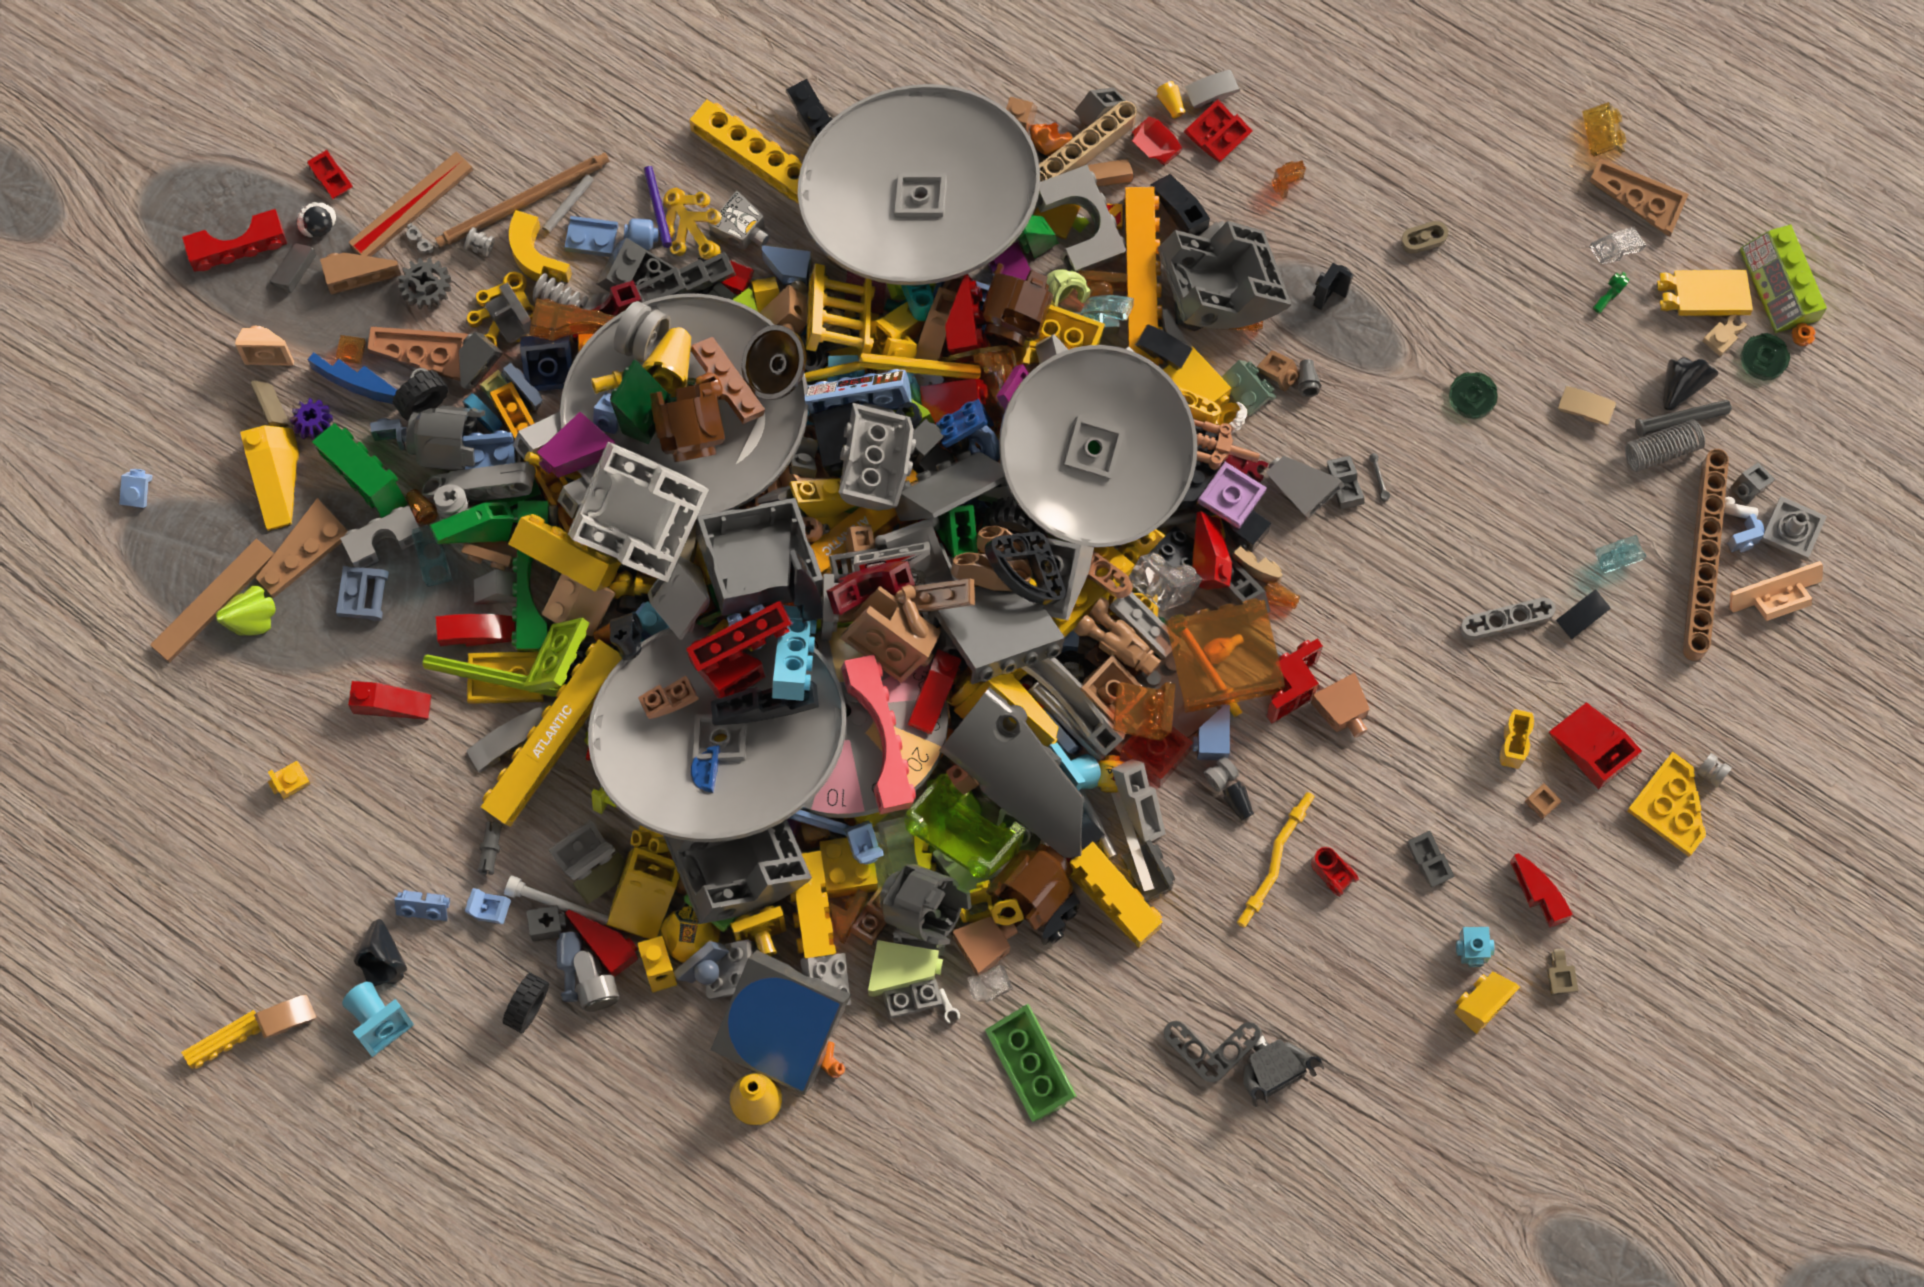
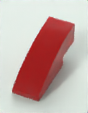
M457 614L435 616L437 640L440 646L466 644V647L512 642V632L516 631L515 622H513L512 616Z
M1519 853L1515 854L1510 863L1529 907L1532 908L1540 905L1549 928L1568 922L1573 914L1555 884L1530 860Z

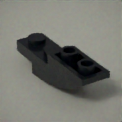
M805 79L786 89V94L797 111V117L812 141H814L833 118L828 116L808 79Z

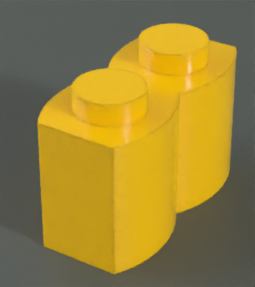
M1514 709L1504 727L1505 742L1500 750L1499 758L1502 766L1519 769L1528 756L1530 750L1529 735L1534 727L1533 713Z

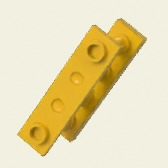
M815 263L809 279L806 350L816 352L819 342L829 341L859 348L860 360L861 354L870 353L873 347L874 339L870 338L871 301L874 297L875 286H872V280L868 278L865 279L863 286L828 279V276H824L825 265ZM825 289L859 295L861 296L860 303L830 297L824 291ZM829 306L860 313V320L828 314L823 308ZM827 323L859 330V338L826 331V328H823L822 325Z

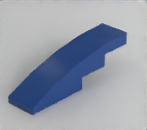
M313 353L307 359L312 370L332 383L355 394L393 404L392 398L396 394L397 389L367 367L363 366L357 373L340 359L333 366L316 353Z

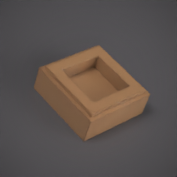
M1545 783L1525 800V803L1542 820L1562 802Z

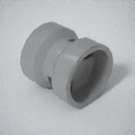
M1710 753L1696 773L1701 777H1707L1712 785L1718 787L1732 767L1726 763L1722 764L1714 754ZM1714 765H1716L1717 767L1712 772V774H1710L1709 772L1714 767Z
M1224 756L1217 761L1215 767H1209L1203 773L1208 783L1218 792L1226 787L1228 780L1234 781L1239 777L1236 767Z

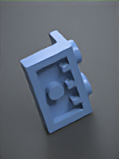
M500 430L495 431L493 434L471 433L468 436L462 437L464 447L474 448L475 465L465 466V469L516 463L515 448L513 447L514 438L511 432Z

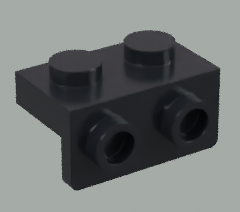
M1332 263L1326 274L1322 272L1315 283L1316 288L1312 294L1315 296L1313 306L1322 310L1333 292L1346 298L1349 294L1354 274L1347 267Z

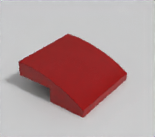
M1217 99L1183 132L1204 152L1220 163L1253 130L1238 114L1234 116Z

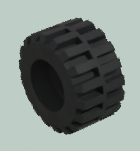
M1008 497L1007 501H1004V498H1000L997 502H992L990 507L986 509L981 527L983 529L987 526H999L1007 529L1012 534L1040 532L1044 535L1045 533L1042 528L1037 526L1023 512L1013 497Z

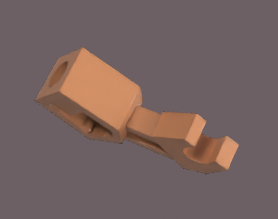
M957 764L946 771L953 785L963 795L979 785L977 780Z

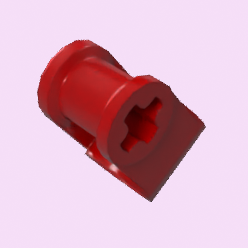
M1321 847L1312 858L1311 866L1313 870L1338 897L1343 895V890L1352 882L1356 883L1359 880L1356 872L1330 847ZM1326 856L1330 860V865L1324 866L1320 864L1318 857Z

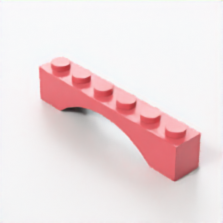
M875 655L845 660L841 671L847 693L857 699L868 711L880 735L882 766L879 779L873 790L879 813L881 815L908 809L913 804V799H916V793L913 784H909L908 781L909 766L907 760L902 759L900 752L903 746L900 735L895 733V714L893 710L889 711L887 703L889 701V692L887 687L882 685V666L880 662H876Z

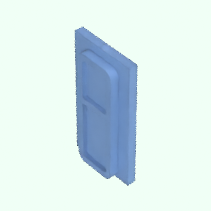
M802 810L789 817V819L846 836L845 829L852 827Z

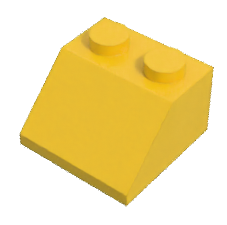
M1492 972L1488 977L1483 974L1473 984L1476 989L1470 995L1465 992L1455 1002L1458 1007L1454 1013L1476 1034L1513 998L1520 988L1515 982L1495 972Z

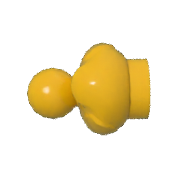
M627 570L620 573L617 572L613 579L614 582L609 587L610 590L615 592L613 598L618 599L622 595L634 596L635 580L632 573Z

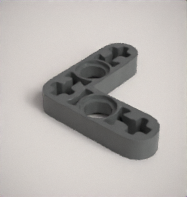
M1171 1021L1164 1029V1036L1207 1082H1217L1259 1043L1262 1038V1030L1256 1023H1243L1214 1052L1182 1021ZM1172 1026L1175 1028L1181 1027L1180 1034L1185 1039L1189 1035L1192 1037L1182 1048L1179 1044L1183 1043V1041L1179 1037H1171L1173 1033L1171 1030ZM1245 1028H1254L1256 1030L1254 1032L1256 1038L1254 1040L1251 1038L1247 1039L1243 1043L1247 1046L1244 1050L1242 1045L1235 1041L1234 1038L1237 1036L1241 1040L1246 1035ZM1191 1044H1197L1201 1048L1202 1053L1197 1059H1192L1188 1055V1048ZM1230 1044L1238 1049V1056L1234 1060H1230L1224 1055V1049ZM1207 1054L1210 1056V1059L1206 1060L1209 1065H1217L1219 1067L1216 1070L1218 1073L1217 1077L1215 1075H1207L1209 1069L1205 1064H1202L1201 1067L1197 1065V1063L1205 1059Z

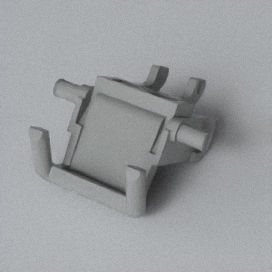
M938 517L925 519L875 538L878 551L885 550L886 547L891 549L924 542L930 543V555L910 568L915 583L914 586L959 580L951 573L954 558L950 555L947 556L943 544L938 542L934 532L941 528ZM921 612L924 619L931 623L928 619V612Z

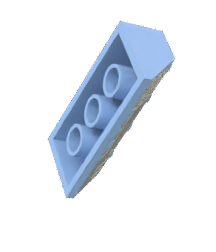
M893 369L882 374L869 373L857 378L845 377L833 382L821 381L815 385L808 386L805 402L808 404L811 415L855 401H860L862 405L868 403L897 410L902 404L912 402L910 381L906 371Z

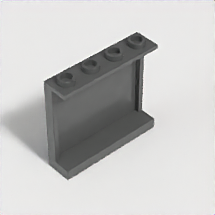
M977 586L974 587L975 605L929 611L928 619L932 625L938 623L942 625L972 670L970 681L972 685L981 681L986 682L1001 674H1009L1024 666H1032L1036 662L1047 658H1055L1062 651L1065 637L1043 605L1028 601L1013 591H994Z

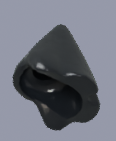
M1682 357L1678 361L1669 360L1664 387V408L1672 410L1716 378L1719 375L1718 371L1703 359L1691 361L1689 358Z
M381 919L373 921L355 953L354 963L362 969L366 982H371L374 987L383 983L395 984L404 978L403 972L407 971L406 963L384 922Z

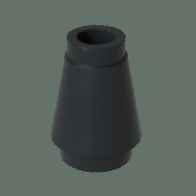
M1240 781L1222 790L1225 795L1223 797L1241 821L1254 815L1246 786H1242Z

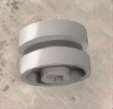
M633 302L619 321L614 336V349L628 357L633 355L634 359L644 363L668 330L671 329V317L659 310L652 311L649 306L641 302Z

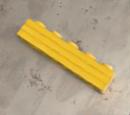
M255 1010L182 1051L181 1053L191 1069L200 1068L207 1060L217 1058L219 1053L229 1051L236 1043H242L247 1040L248 1036L261 1032L254 1016L256 1014Z

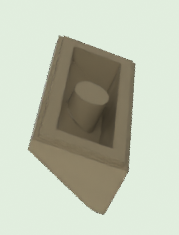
M251 381L250 385L269 426L287 427L289 421L273 386L265 382Z

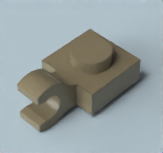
M1564 948L1553 949L1551 960L1554 968L1547 969L1551 995L1577 993L1578 985L1575 966L1566 965Z

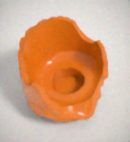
M1056 122L1049 125L1046 123L1030 125V138L1036 150L1046 156H1051L1072 140L1073 137L1069 132L1060 134L1058 132L1059 125Z

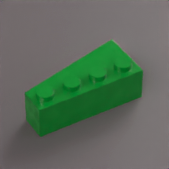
M333 423L312 441L320 456L340 476H343L355 492H359L371 508H376L380 518L390 515L396 508H404L408 505L396 484L398 481L396 475L390 469L385 471L382 468V462L375 455L370 457L368 455L369 451L360 441L355 443L353 435L345 427L341 429Z

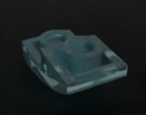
M1117 295L1090 297L1086 300L1080 315L1102 323L1106 316L1126 321L1134 306V298Z

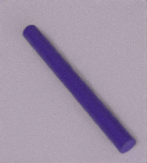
M646 166L643 170L662 245L664 248H669L672 246V241L652 166Z

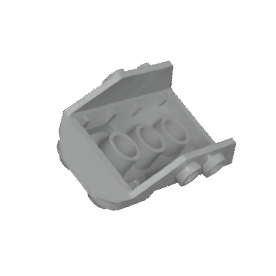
M852 403L850 423L846 424L844 430V437L847 438V443L843 446L840 460H844L839 494L846 503L877 511L897 507L906 477L910 476L913 462L909 461L910 454L915 449L916 439H912L914 428L910 417L895 414L892 409L868 403L863 405Z

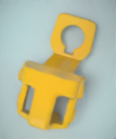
M990 880L977 883L975 889L969 890L971 905L987 902V910L970 915L969 910L961 908L960 913L963 923H974L987 917H993L996 924L1010 925L1024 919V914L1017 899L1013 898L999 902L997 896L989 895L986 892L991 886ZM1004 907H1012L1016 911L1012 917L1000 916V912Z

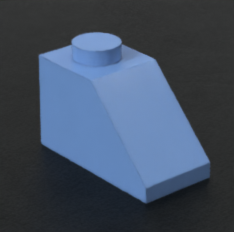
M1224 705L1199 728L1198 735L1193 736V751L1197 752V760H1219L1223 756L1229 757L1230 705Z

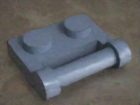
M343 566L336 609L337 616L381 621L383 616L381 605L385 581L388 580L389 572L382 569ZM368 579H375L371 609L364 608Z

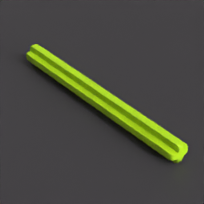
M428 654L423 659L422 666L428 670L526 690L523 686L528 677L527 675ZM561 686L536 691L535 693L556 697Z

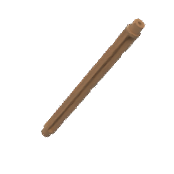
M605 152L598 156L594 155L442 232L443 234L436 237L435 241L439 248L447 244L451 245L466 237L471 228L474 227L478 231L514 213L515 210L518 211L601 169L610 160Z

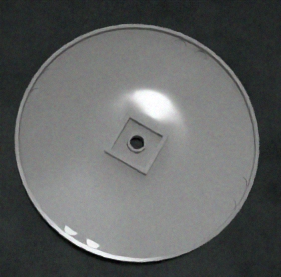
M933 84L909 85L882 91L862 99L842 111L822 129L807 151L800 169L798 180L799 208L803 222L816 245L830 259L848 271L864 278L889 284L924 285L958 278L988 264L1003 253L1019 237L1028 224L1038 200L1040 168L1034 144L1027 131L1009 111L983 95L959 87ZM919 193L927 194V196L922 199H918L915 197Z
M677 294L643 302L652 311L659 310L668 314L671 317V328L680 327L685 329L691 336V346L713 336L741 376L742 356L747 343L759 330L774 325L769 319L754 309L731 299L715 295ZM625 311L609 320L596 331L576 356L568 372L562 392L560 407L561 429L579 412L593 422L594 407L605 392L612 393L613 389L595 394L591 383L592 378L610 375L615 370L619 372L624 371L626 367H630L633 360H636L633 355L628 357L614 349L615 332ZM690 351L687 383H696V378L706 372ZM805 374L798 386L789 395L781 399L767 400L756 396L765 408L764 430L757 446L737 464L736 462L758 418L742 424L725 400H718L725 439L722 444L715 446L716 455L674 463L673 455H667L662 451L660 439L657 438L656 432L649 445L622 434L619 424L616 434L603 432L617 446L657 462L708 488L709 491L698 516L734 510L763 493L785 471L801 443L808 418V404L805 402V394H808ZM598 463L577 470L588 484L591 482Z
M727 616L717 617L718 622L704 627L703 624H695L693 630L690 633H686L682 640L676 636L670 627L646 639L641 643L642 650L636 658L628 661L622 659L610 672L601 686L592 708L588 728V746L590 759L602 789L621 812L641 826L664 836L693 842L729 841L763 832L793 816L807 805L828 781L841 755L846 734V707L842 689L830 664L815 647L814 653H808V656H813L812 671H807L806 675H811V681L817 685L818 708L769 720L714 726L712 724L711 701L718 699V697L691 664L686 648L694 641L707 636L723 619L728 621ZM774 635L765 639L767 644L763 645L761 649L750 651L747 648L742 651L760 660L765 673V678L747 689L757 686L763 691L773 687L778 638L776 639ZM686 675L691 681L699 699L677 711L649 719L638 697L658 685L665 688ZM719 734L727 736L722 742L714 741V738ZM720 746L721 751L718 753L719 764L714 793L703 791L696 786L691 777L693 759L697 756L698 760H712L713 754L701 753L707 751L706 748Z

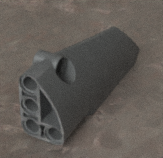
M989 687L939 751L977 780L985 795L1064 858L1081 856L1084 797L1027 725V713L1024 708L1019 705L1010 706L1004 698ZM1008 717L1013 718L1016 723L1011 722Z

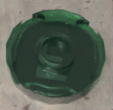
M1761 333L1760 335L1750 337L1742 347L1740 359L1743 368L1752 377L1763 381L1774 380L1780 377L1789 366L1790 352L1788 353L1785 342L1776 335Z
M1481 372L1462 373L1455 378L1449 390V401L1452 408L1459 415L1469 419L1484 418L1490 414L1496 406L1498 399L1496 384L1490 377Z

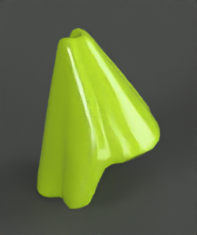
M251 586L244 593L235 596L216 613V619L221 625L237 635H259L270 630L271 617L275 614L276 608L271 597L264 598V590L261 587Z

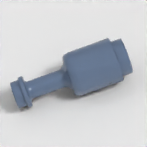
M564 932L559 934V939L556 941L557 968L565 973V992H562L561 996L563 1002L578 1001V994L575 992L576 970L574 957L579 951H583V940L580 939V933Z

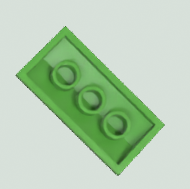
M1029 1004L985 1029L1032 1122L1061 1109L1077 1097Z

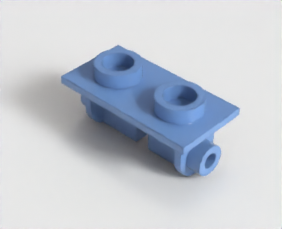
M404 890L403 892H398L397 898L395 897L394 899L396 915L407 918H426L434 921L448 920L447 908L450 905V898H447L444 894L427 893L426 900L423 901V894L421 892Z

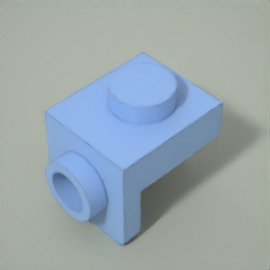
M130 469V472L121 475L119 505L146 507L148 482L152 480L153 475L145 474V470Z
M1755 514L1749 515L1744 522L1746 531L1732 535L1727 543L1731 552L1740 550V552L1748 551L1755 544H1758L1764 536V526L1760 520H1757Z
M869 820L845 829L853 858L860 864L874 863L878 860V857L884 855L883 850L878 846L872 823Z
M473 888L467 900L465 912L479 921L503 924L511 900L504 896L485 894L481 890Z

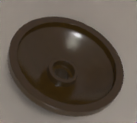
M780 325L767 326L755 333L745 347L741 363L743 379L756 396L767 400L781 399L789 395L800 383L806 367V351L801 338L792 329Z

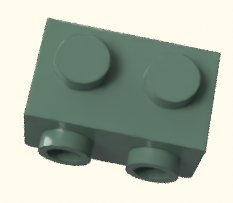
M1238 360L1221 377L1231 387L1230 395L1236 402H1240L1245 406L1248 416H1252L1268 400L1273 401L1276 395L1272 392L1274 387L1266 379L1262 380L1257 374L1259 372L1258 368L1251 361Z

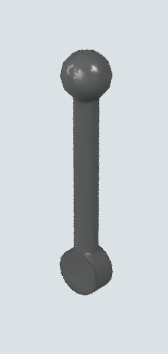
M1372 453L1369 456V460L1374 465L1382 492L1380 499L1386 502L1390 499V493L1386 491L1378 465L1379 456L1376 453Z

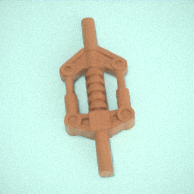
M1194 420L1195 426L1218 435V439L1215 440L1214 437L1208 438V435L1202 436L1201 433L1197 434V447L1200 445L1202 446L1201 448L1205 449L1207 447L1210 451L1214 450L1212 455L1197 451L1198 461L1208 463L1209 467L1214 470L1220 468L1229 454L1252 462H1258L1260 453L1232 445V428L1229 424L1224 423L1220 426L1207 421L1204 423Z

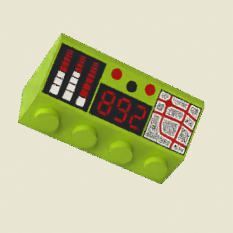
M1791 224L1769 230L1740 248L1775 333L1795 328L1799 323L1809 324L1820 321L1827 307Z

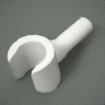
M940 989V997L946 1011L944 1013V1020L950 1024L947 1017L948 1012H954L958 1020L960 1019V1013L956 1008H952L944 989Z

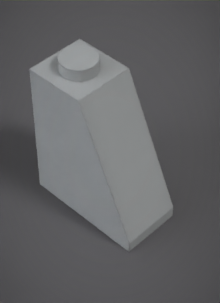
M1283 456L1281 459L1279 457L1274 459L1269 464V470L1266 472L1308 519L1345 486L1339 478L1286 456Z

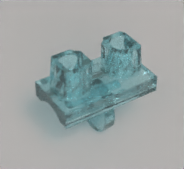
M1637 535L1617 540L1594 551L1604 573L1644 560L1647 557L1640 546Z

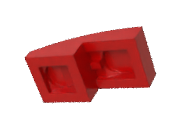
M328 150L307 161V165L332 199L353 188V185Z

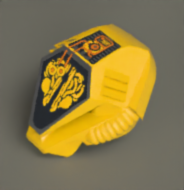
M685 902L677 911H673L666 917L661 926V934L669 954L681 963H684L709 941L718 943L720 929L711 922L699 924L694 909Z

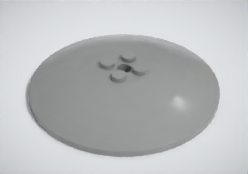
M1088 345L1066 350L1050 357L1039 364L1022 380L1013 393L1003 416L999 439L1000 461L1005 481L1013 498L1023 512L1037 526L1058 539L1069 543L1089 547H1110L1129 543L1149 534L1162 525L1178 508L1190 487L1197 460V434L1193 416L1185 397L1174 381L1159 366L1127 349L1105 345ZM1092 440L1100 445V451L1096 455L1088 451V444Z

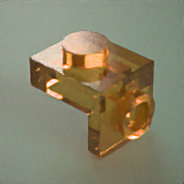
M1303 160L1287 162L1275 170L1272 185L1275 192H1279L1282 199L1287 198L1288 184L1304 179L1306 167Z

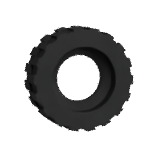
M424 371L403 383L395 392L392 403L406 421H409L413 412L420 413L430 408L436 409L446 399L449 390L436 371Z
M532 973L527 974L517 987L507 1006L502 1020L503 1024L521 1034L524 1033L543 1004L549 989V982Z

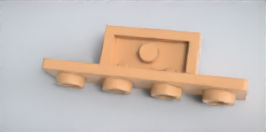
M1819 561L1730 593V610L1734 613L1755 605L1764 619L1768 621L1811 606L1812 597L1805 587L1822 581L1823 564Z

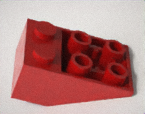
M969 274L963 276L945 325L948 350L957 361L986 356L985 349L989 347L987 335L983 334L982 325H985L983 313L979 306V301H982V291L980 286L977 287L976 280L973 281Z
M1587 702L1548 732L1598 790L1636 761L1642 752L1624 730Z

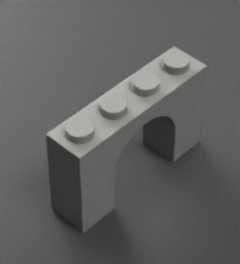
M1088 165L1040 182L1036 203L1040 213L1064 204H1075L1084 208L1091 215L1095 227L1093 238L1066 248L1060 255L1065 268L1068 271L1073 270L1078 274L1121 259L1126 252V242L1116 229V220L1109 213L1106 207V198L1103 193H1100L1096 185V176L1089 170Z
M560 412L518 431L513 447L524 460L527 452L537 454V451L561 430ZM583 477L563 486L557 500L572 519L575 518L589 486Z

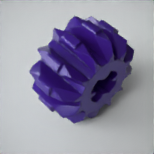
M309 398L305 405L299 401L300 409L292 408L294 416L290 418V422L294 425V432L296 434L300 433L301 438L304 440L308 436H310L311 440H314L316 435L323 433L324 430L331 426L329 423L333 422V417L329 414L330 408L327 405L323 406L320 400L313 403V400Z

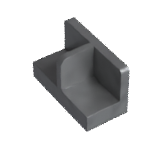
M507 282L499 287L501 296L486 303L485 306L507 343L510 344L534 331L530 317Z

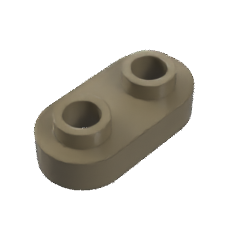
M1432 221L1409 228L1402 235L1401 246L1406 252L1411 254L1439 247L1447 240L1448 228L1440 221ZM1437 234L1439 238H1433L1431 235ZM1409 241H1415L1416 245H1411Z

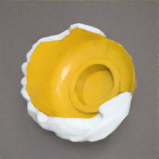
M1240 402L1224 404L1220 408V415L1214 424L1220 426L1224 423L1229 424L1232 428V434L1240 430L1245 423L1247 409Z

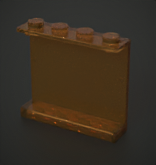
M1257 598L1244 601L1242 605L1225 604L1220 606L1218 610L1209 611V609H1201L1194 612V615L1185 617L1184 614L1171 616L1170 620L1165 621L1185 713L1276 694L1280 690L1285 691V684L1265 600L1259 601Z

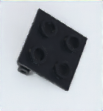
M1174 526L1150 551V558L1153 559V563L1162 564L1166 572L1172 568L1173 570L1170 575L1174 576L1177 572L1176 578L1182 581L1183 584L1188 583L1191 585L1195 540Z

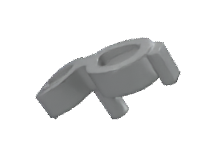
M409 223L406 232L408 240L412 243L418 242L417 249L419 253H432V244L422 238V234L416 226Z

